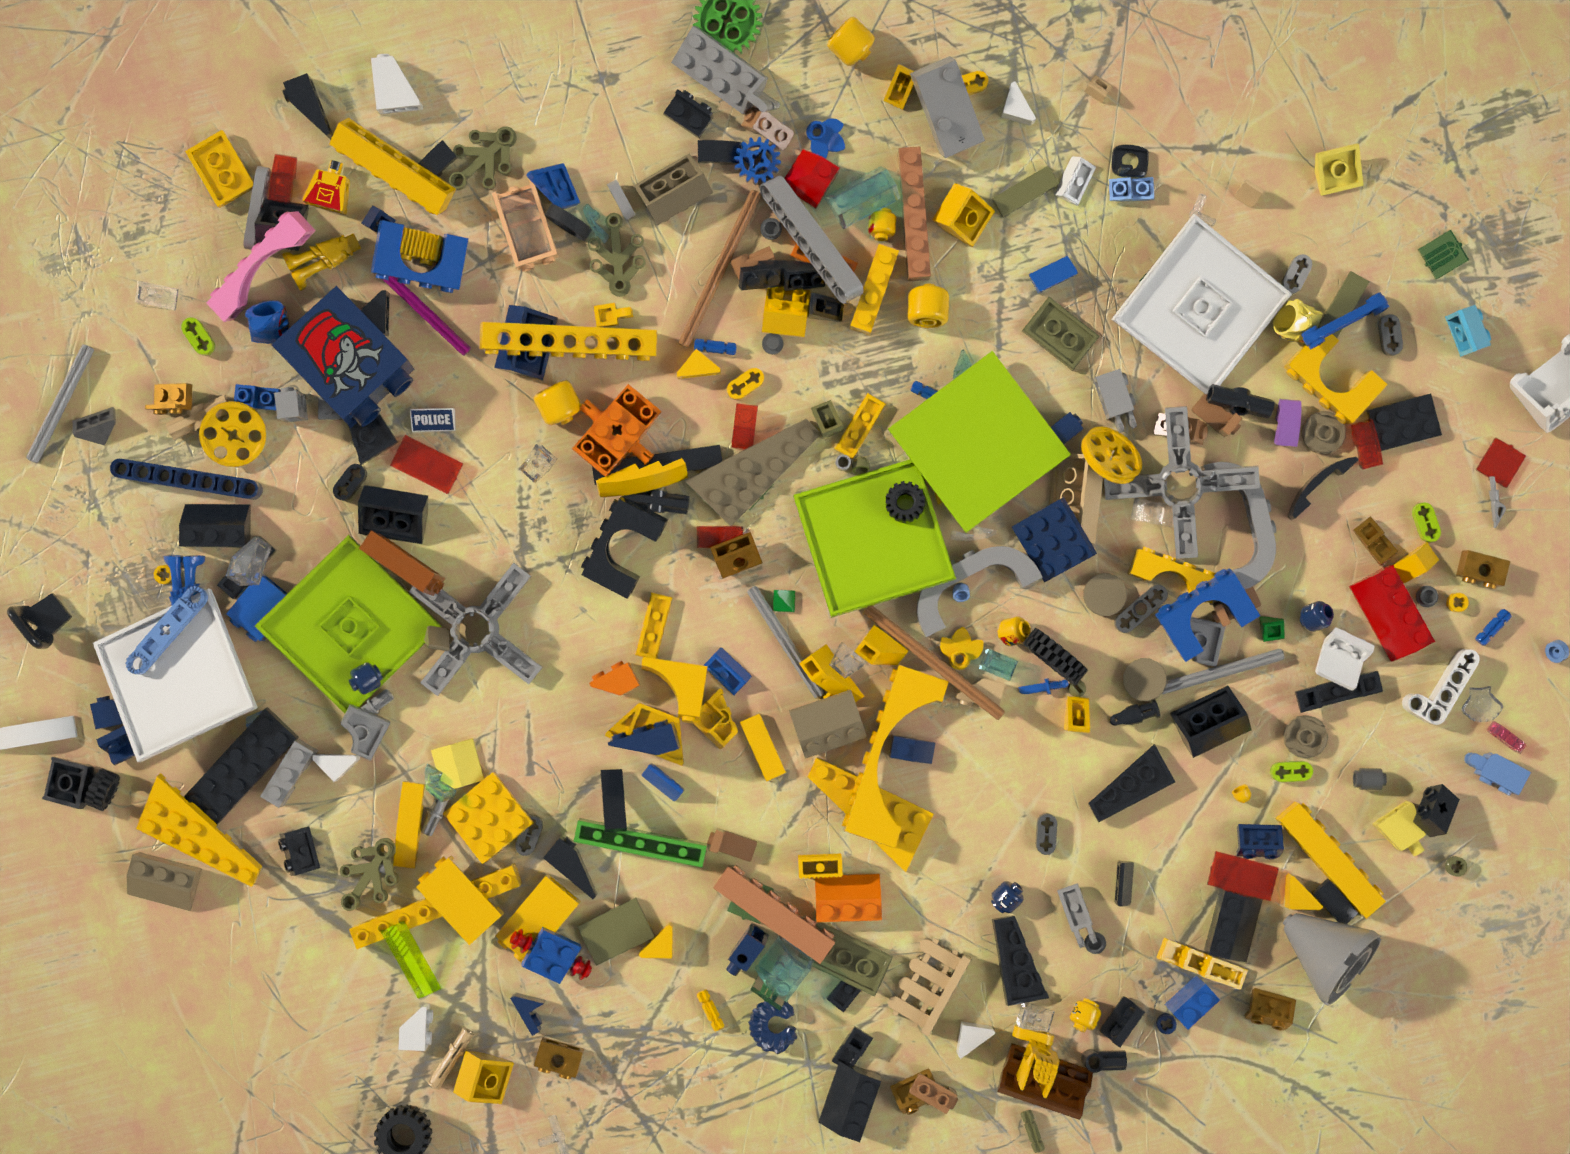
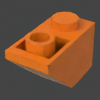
M623 661L612 665V671L606 674L604 671L592 676L593 681L589 682L593 688L620 696L641 685L630 663L624 664Z

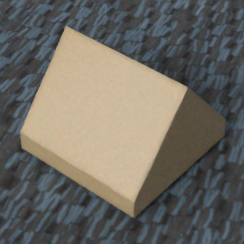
M1095 75L1084 92L1102 103L1112 89V85Z

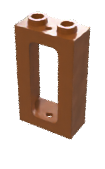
M371 530L359 548L423 593L434 596L435 593L438 594L444 587L445 577L384 535Z

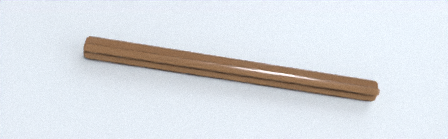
M756 190L750 191L679 339L680 345L687 348L690 346L761 198L760 192Z
M869 606L865 610L864 614L996 720H999L1004 715L1005 711L874 606Z

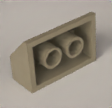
M690 153L634 185L657 225L668 221L674 215L687 210L693 204L706 199L707 196L713 193L704 173Z
M851 690L789 710L805 759L867 738Z
M138 852L132 855L127 872V894L191 911L202 869Z

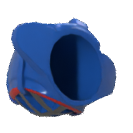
M261 301L247 309L245 317L248 318L252 342L273 344L289 329L290 324L286 307L280 301Z

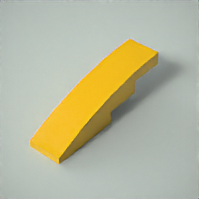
M681 458L665 466H662L659 461L641 469L636 464H633L596 480L600 497H614L665 487L687 479L688 475L686 463Z
M408 781L402 782L393 866L416 868L422 828L421 819L424 806L422 804L425 784Z
M1167 938L1163 939L1156 957L1159 960L1241 990L1248 972L1246 968Z

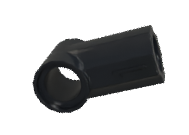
M1088 1049L1081 1056L1082 1064L1093 1073L1126 1070L1127 1067L1125 1050L1096 1051ZM1092 1056H1097L1096 1064L1090 1066L1088 1064L1089 1059Z

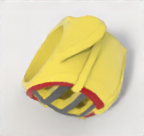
M1299 299L1288 301L1273 318L1274 331L1283 340L1304 343L1301 334L1313 326L1318 328L1323 313L1315 310L1312 306L1304 304Z

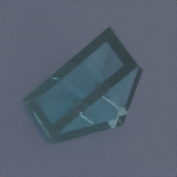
M986 649L979 669L1010 681L1018 661L991 649Z

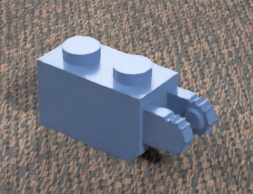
M1468 752L1464 755L1465 763L1476 769L1474 774L1480 776L1479 781L1489 786L1492 783L1499 786L1498 791L1508 796L1511 793L1519 795L1531 774L1530 771L1496 753L1489 752L1481 756Z

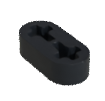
M352 464L346 469L333 487V494L337 499L347 501L353 497L366 480L367 471L364 466ZM360 468L361 470L359 473L362 476L360 478H354V480L351 482L350 480L354 476L352 470H358ZM349 483L350 485L346 489L348 495L340 496L341 491L339 487H345Z

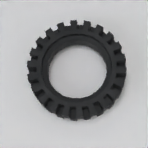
M1034 628L1023 642L1034 655L1075 686L1088 671L1080 661L1060 644L1037 628Z

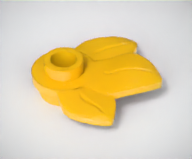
M965 627L955 631L952 639L942 637L940 642L942 653L949 658V664L956 670H963L968 667L970 660L977 659L981 655L984 646L983 640L971 641V637ZM957 655L963 657L962 663L956 662L955 658Z

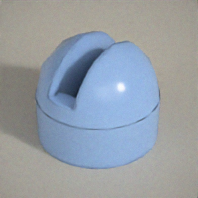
M958 583L954 586L952 593L955 601L964 602L970 598V590L966 584Z

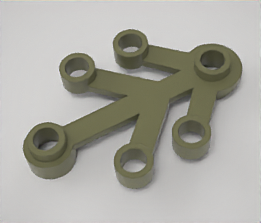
M501 127L496 133L480 132L478 130H472L469 133V139L473 144H479L481 141L494 142L488 148L456 145L453 148V152L459 159L465 156L479 157L462 172L452 173L449 177L450 185L456 188V190H463L467 185V180L485 164V177L482 184L487 190L494 189L496 186L494 179V154L500 149L501 163L498 165V170L502 175H509L512 171L509 163L510 147L514 146L517 140L515 131L510 127ZM473 134H479L478 140L472 139ZM504 135H509L510 139L508 141H503L502 137ZM459 148H462L464 150L463 154L461 155L456 154V151ZM503 165H508L509 169L508 171L503 172L501 171V167ZM458 178L462 179V180H463L462 184H461V185H456V184H455L456 179H458ZM487 180H493V184L491 186H486L485 183Z
M610 213L606 217L605 223L611 231L612 253L604 248L600 240L595 237L589 239L588 247L614 266V275L603 267L599 259H593L589 266L592 272L598 273L609 282V289L613 295L623 297L630 291V280L639 269L645 267L646 260L641 255L635 256L633 258V265L624 274L622 266L637 248L643 246L644 239L642 235L634 234L631 237L630 244L621 253L619 230L623 226V219L618 213ZM612 218H617L618 223L612 225L610 223V220ZM634 238H641V243L634 244ZM592 241L598 242L596 248L590 246ZM637 259L643 260V264L641 266H637L635 264V261ZM595 262L600 264V268L597 270L592 268ZM622 282L624 284L623 288L617 289L616 283Z
M382 838L376 842L375 846L366 848L358 846L351 850V857L354 860H360L365 856L375 855L370 863L358 865L345 864L341 866L340 874L345 878L353 874L364 873L353 892L342 897L341 905L345 910L352 911L360 906V896L371 879L374 889V901L376 903H383L388 899V893L382 886L379 866L383 862L386 873L384 881L388 886H393L399 882V875L394 872L392 862L396 846L391 839ZM384 845H387L388 852L384 850ZM356 850L361 852L360 857L357 856ZM346 867L350 870L349 874L345 872ZM390 875L394 877V882L390 881ZM379 893L383 895L382 900L378 897ZM351 897L354 898L355 904L351 903Z

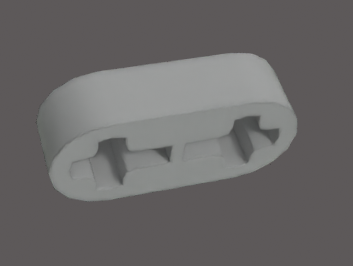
M614 180L608 183L607 186L624 218L628 220L635 216L618 181Z
M1304 254L1298 255L1289 265L1281 285L1292 294L1300 291L1312 268L1310 257ZM1304 260V265L1307 267L1301 269L1298 273L1299 265L1296 262ZM1294 276H1296L1297 278L1294 284L1297 285V287L1290 289V284L1287 283V281H1291L1294 278Z

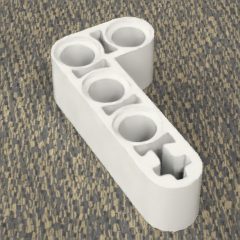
M1471 649L1458 650L1430 697L1426 698L1420 694H1408L1403 698V708L1425 723L1433 725L1443 723L1480 661L1478 653ZM1464 655H1468V656H1467V658L1469 659V662H1468V663H1465V662H1466V659L1464 658ZM1454 672L1459 674V681L1457 683L1452 681V674ZM1444 690L1448 693V699L1445 702L1441 700V693ZM1413 698H1417L1419 701L1416 709L1411 707ZM1435 709L1437 711V718L1432 721L1429 714L1431 710Z

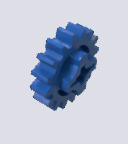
M751 137L749 138V144L744 141L741 143L743 149L737 148L736 153L740 156L734 157V161L739 162V164L735 165V170H741L739 177L745 175L747 183L750 179L754 180V185H757L758 180L765 183L766 178L770 180L774 178L772 172L778 173L779 169L775 166L781 164V161L776 159L780 156V152H774L775 144L772 146L768 145L769 139H766L763 143L761 142V137H758L757 142H754ZM754 147H759V149L755 151L749 150ZM766 152L769 153L772 163L767 159ZM762 154L760 162L753 168L754 159ZM743 159L748 163L749 170L745 168ZM765 171L763 174H756V172Z

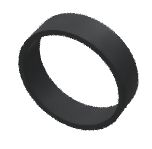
M551 204L545 213V216L550 221L582 241H586L592 231L583 221L555 204Z

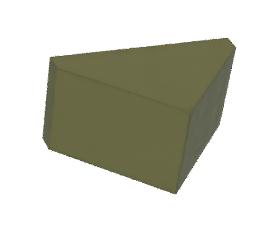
M831 400L811 408L823 439L844 430Z

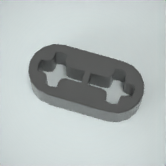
M1388 314L1379 320L1378 330L1382 352L1387 356H1394L1402 351L1403 340L1398 317ZM1388 319L1391 323H1394V326L1390 328L1391 334L1389 333V328L1384 326ZM1390 337L1392 338V343L1397 344L1393 352L1391 348L1387 347V344L1391 343Z
M1043 813L1037 819L1035 844L1041 854L1050 855L1056 848L1057 820L1053 815ZM1046 817H1049V820L1053 822L1052 825L1048 826V832H1045V826L1041 825V822L1045 821ZM1045 835L1048 836V842L1052 844L1046 851L1040 846V843H1044Z
M537 815L529 817L532 820L535 819L536 825L539 827L535 828L532 834L528 833L529 827L517 838L515 848L520 855H530L536 848L543 828V821ZM527 837H530L528 845L531 846V849L528 848L526 851H523V846L520 845V842L523 843Z

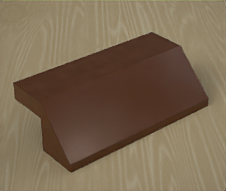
M1011 1043L1000 1075L997 1092L1080 1120L1083 1116L1085 1097L1091 1089L1093 1072H1090L1087 1068L1059 1059L1060 1062L1053 1086L1047 1098H1043L1039 1083L1033 1075L1036 1062L1034 1059L1024 1090H1020L1016 1075L1026 1048Z

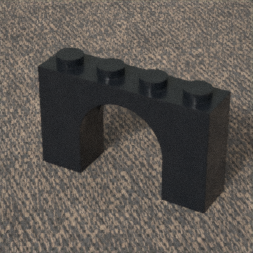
M621 496L618 500L614 499L609 511L612 513L609 519H604L600 530L603 532L600 538L596 537L590 547L593 552L590 557L586 556L581 565V568L584 570L581 575L628 599L640 576L618 565L613 560L609 549L611 537L620 530H632L656 542L660 538L669 519Z

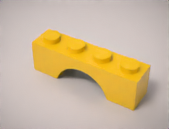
M878 244L863 288V294L860 296L850 325L851 330L870 336L899 250Z
M1143 547L1142 550L1136 549L1127 574L1145 581H1151L1159 573L1165 571L1173 572L1184 580L1187 591L1190 593L1196 589L1199 583L1203 581L1208 582L1214 578L1216 573L1206 569L1200 572L1195 570L1196 566L1187 562H1184L1183 565L1176 563V558L1165 554H1163V557L1155 555V550ZM1213 600L1206 601L1205 603L1212 604Z

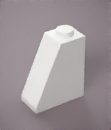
M378 54L377 58H371L376 110L380 114L423 110V105L394 57L389 54Z

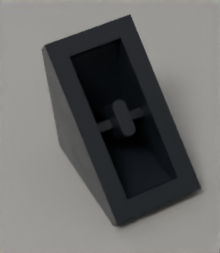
M381 290L361 311L385 336H389L390 293L387 290Z
M811 293L809 319L842 322L844 304L837 298Z

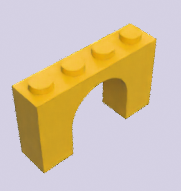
M1331 334L1324 338L1325 342L1311 350L1304 344L1284 368L1288 370L1286 373L1290 378L1295 381L1299 380L1303 384L1302 388L1308 394H1314L1320 399L1318 402L1322 407L1327 410L1330 408L1340 423L1349 425L1362 414L1388 384L1374 371L1370 370L1346 393H1336L1329 390L1321 381L1319 369L1324 357L1339 342Z

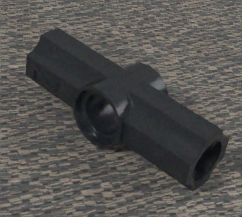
M1212 384L1206 395V401L1209 404L1228 408L1232 414L1237 413L1239 416L1251 414L1269 419L1274 410L1275 402L1273 400L1252 395L1249 389L1243 387L1230 389Z
M655 489L624 495V497L653 512L688 514L690 496L670 494L667 491Z

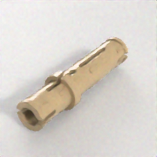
M463 1027L454 1043L449 1045V1051L428 1081L431 1087L439 1090L460 1056L465 1054V1048L475 1035L468 1028Z

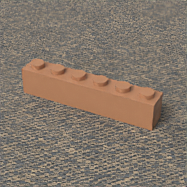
M921 147L899 148L897 154L908 281L929 280L931 271Z
M734 865V867L728 866L713 888L821 964L836 942L833 939L835 935L826 928L823 930L815 926L817 922L807 915L805 918L797 913L799 909L791 903L785 905L780 901L781 897L774 891L770 890L767 892L762 888L763 884L757 879L752 878L750 880L744 876L746 872L737 865Z

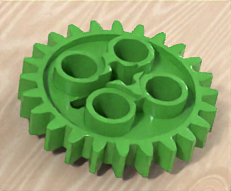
M699 0L702 7L695 6V10L699 14L693 15V19L698 21L693 26L696 25L733 53H735V50H738L740 54H743L742 47H746L749 50V42L756 43V39L753 36L761 35L760 31L756 28L763 27L762 22L757 21L763 18L762 13H756L760 10V6H753L756 0ZM724 2L727 4L726 10H716L719 3ZM733 3H736V6L734 7V9H733V11H732V13H731V15H730L731 6H732ZM741 10L747 12V16L744 19L736 17V14ZM730 15L732 23H727L724 37L720 39L719 37L725 28L724 19L727 20ZM711 23L719 24L718 30L714 32L708 30ZM733 30L739 32V36L736 39L728 38V34Z

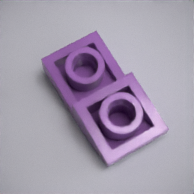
M1279 399L1275 418L1278 421L1274 443L1281 446L1297 447L1301 425V401Z

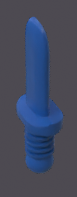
M1049 678L1044 679L1045 683L1018 687L1021 694L1046 691L1047 695L1051 694V689L1067 688L1069 682L1064 679L1049 683Z

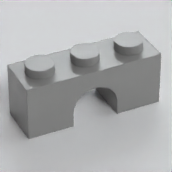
M301 739L295 740L260 797L278 808L285 806L296 788L294 787L295 783L303 771L309 767L313 760V755L317 754L318 750Z

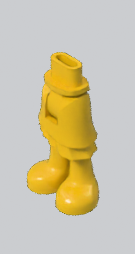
M354 233L346 237L343 234L341 237L315 243L316 246H309L310 250L297 255H293L290 252L282 254L290 271H293L291 275L300 291L307 287V278L328 268L331 270L333 267L335 268L347 260L350 255L353 256V252L361 249ZM317 257L319 258V261L295 270L298 266Z

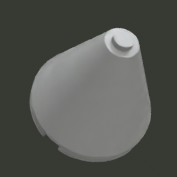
M1299 913L1289 914L1283 922V925H1285L1284 932L1318 998L1327 1006L1337 1001L1352 985L1350 982L1357 974L1360 975L1382 940L1381 936L1374 930Z

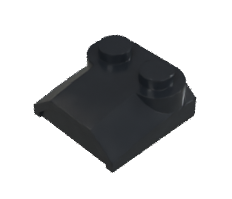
M52 757L45 793L42 799L76 809H84L86 806V792L89 790L88 787L91 785L92 779L95 778V768L90 764Z

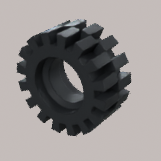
M901 481V484L896 483L893 488L890 487L889 492L886 494V509L891 518L894 517L895 521L900 520L902 523H906V521L913 522V519L916 518L917 520L919 515L923 513L925 497L922 489H919L917 484L913 485L910 481L908 483ZM904 494L910 495L914 500L913 506L907 510H903L897 505L898 497Z
M103 768L100 769L88 787L89 790L86 792L85 804L100 811L107 809L115 796V792H117V786L120 783L119 775Z

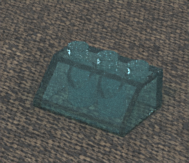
M880 166L824 196V199L841 227L845 229L871 215L873 212L900 199L893 178L886 168Z

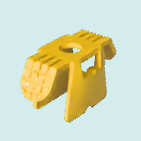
M1031 1039L1026 1046V1051L1016 1075L1020 1090H1024L1035 1059L1033 1075L1039 1083L1043 1098H1047L1053 1086L1060 1061L1057 1052L1053 1051L1050 1045H1045Z

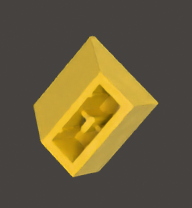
M782 287L767 288L762 332L805 337L810 290L784 291Z

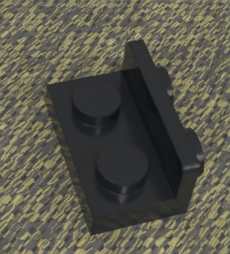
M677 89L674 98L663 114L700 139L714 118L711 112L712 108L704 102L699 104L693 100L694 96L688 91L683 90L681 92Z
M309 826L279 834L278 845L281 852L284 851L285 854L284 867L287 873L290 872L291 876H296L320 868Z
M1123 996L1099 1031L1108 1037L1112 1043L1121 1048L1145 1011Z

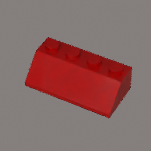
M1387 565L1349 586L1390 662L1413 654L1436 642L1394 565Z

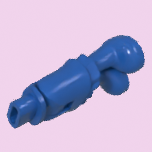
M164 556V562L169 566L171 572L172 591H170L171 596H169L171 606L183 596L188 588L193 586L199 587L200 583L195 582L196 568L205 562V556ZM182 564H184L185 587H182L181 581ZM194 592L192 596L198 594L199 592Z

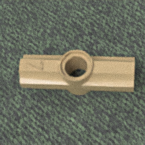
M222 395L206 404L193 406L192 410H187L185 414L165 423L173 440H177L194 431H199L203 417L211 408L220 403L229 402L226 395ZM224 409L216 413L218 419L229 415Z

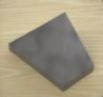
M111 407L73 420L74 437L105 446L116 423L115 408Z

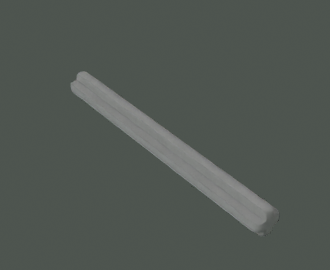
M85 344L81 346L26 456L29 461L39 462L94 352L92 347Z
M754 586L749 589L747 593L814 698L818 699L824 695V690L812 682L799 663L804 659L758 587Z
M1276 649L1168 680L1162 694L1284 660V653L1282 649Z

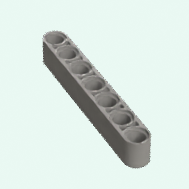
M777 176L761 184L760 193L763 199L836 298L845 304L863 294V286L858 277L782 176Z

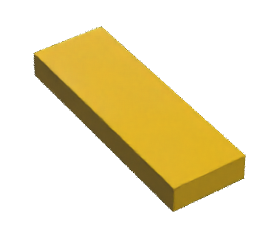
M867 393L834 449L853 460L886 403Z
M651 592L636 656L657 659L672 597Z
M760 713L741 721L740 724L766 782L786 773Z

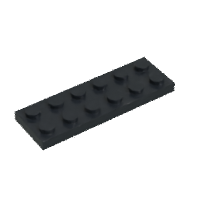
M268 707L265 708L187 792L184 798L188 802H193L218 825L299 736Z

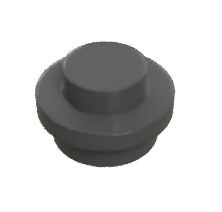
M768 218L762 222L760 231L764 238L774 240L781 235L782 226L777 219Z
M769 333L762 340V347L768 354L775 355L783 349V339L779 334Z
M1423 586L1418 589L1416 600L1422 607H1432L1438 601V593L1431 586Z
M1095 932L1098 942L1093 944L1088 934L1084 941L1087 951L1092 954H1099L1104 951L1106 947L1105 937L1101 933Z

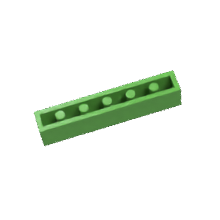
M580 818L577 822L574 842L697 867H703L707 843L628 827L627 831L605 832L603 822Z

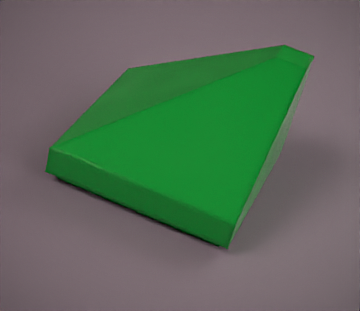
M774 590L773 611L795 612V591Z
M1267 616L1259 617L1263 642L1285 639L1284 619Z

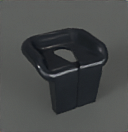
M51 593L31 607L25 605L10 606L7 609L10 620L24 638L36 649L49 648L54 640L53 635L72 618L71 614L54 593ZM28 622L36 625L37 628L34 630Z

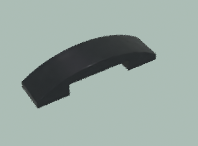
M1357 457L1343 459L1315 473L1295 496L1288 517L1296 519L1311 505L1306 497L1332 472H1335L1338 476L1343 475L1359 459Z
M1373 671L1360 674L1357 687L1354 690H1349L1330 681L1295 691L1300 713L1330 704L1381 693L1383 688L1379 672Z

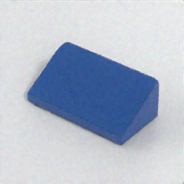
M1066 256L1030 273L1029 277L1039 294L1076 276L1078 272L1069 257Z
M722 647L703 665L707 666V671L733 695L752 677Z
M650 763L642 773L643 778L674 802L684 792V788L653 763Z

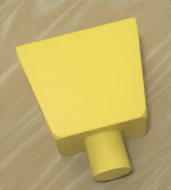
M1403 802L1372 823L1397 850L1403 851L1408 848L1413 856H1417L1425 850L1419 840L1426 836V833L1413 823L1416 808L1412 802Z

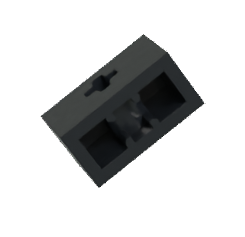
M1443 784L1427 787L1416 810L1413 823L1429 837L1447 834L1460 799Z

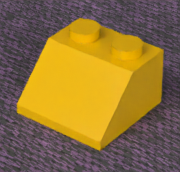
M954 183L932 220L947 233L973 247L995 210L972 189Z
M465 1051L453 1093L468 1102L502 1104L514 1062L483 1052Z

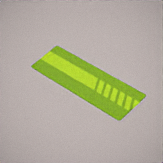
M405 921L381 931L418 999L441 989L439 982Z

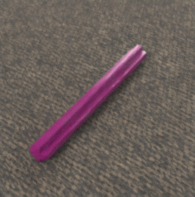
M389 277V280H383L461 355L465 356L471 350V347L403 283H398V278Z

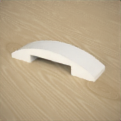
M68 716L0 728V750L78 737L75 717Z

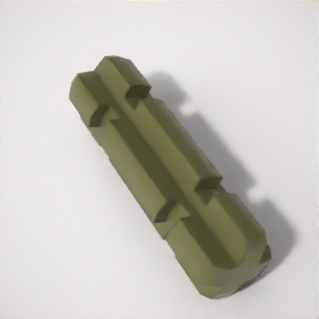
M1026 1110L1021 1112L1023 1122H1025L1024 1126L1029 1140L1032 1142L1031 1146L1034 1153L1044 1151L1045 1147L1043 1141L1040 1140L1041 1136L1034 1121L1035 1118L1032 1111Z

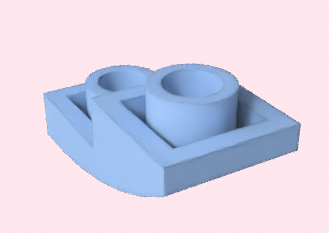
M1131 177L1109 179L1110 201L1155 200L1154 178L1131 179Z

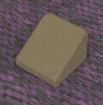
M428 626L424 638L427 647L449 651L448 629Z

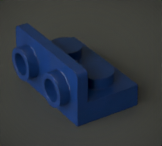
M124 726L96 739L98 746L109 754L113 765H117L135 756Z
M1238 824L1237 856H1243L1245 859L1265 857V859L1269 860L1280 857L1284 850L1282 825Z

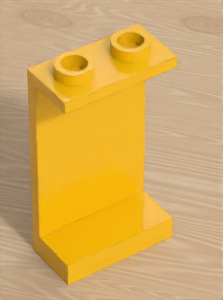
M452 855L447 859L443 856L434 864L436 869L431 874L427 871L418 879L420 884L416 888L468 945H471L504 912L499 906L495 908L452 861L454 859Z
M547 874L496 934L497 942L505 949L509 947L515 953L514 957L522 963L529 950L520 953V947L512 949V944L510 943L512 934L515 931L518 932L519 929H523V935L532 933L534 942L542 927L556 932L581 901L552 876Z

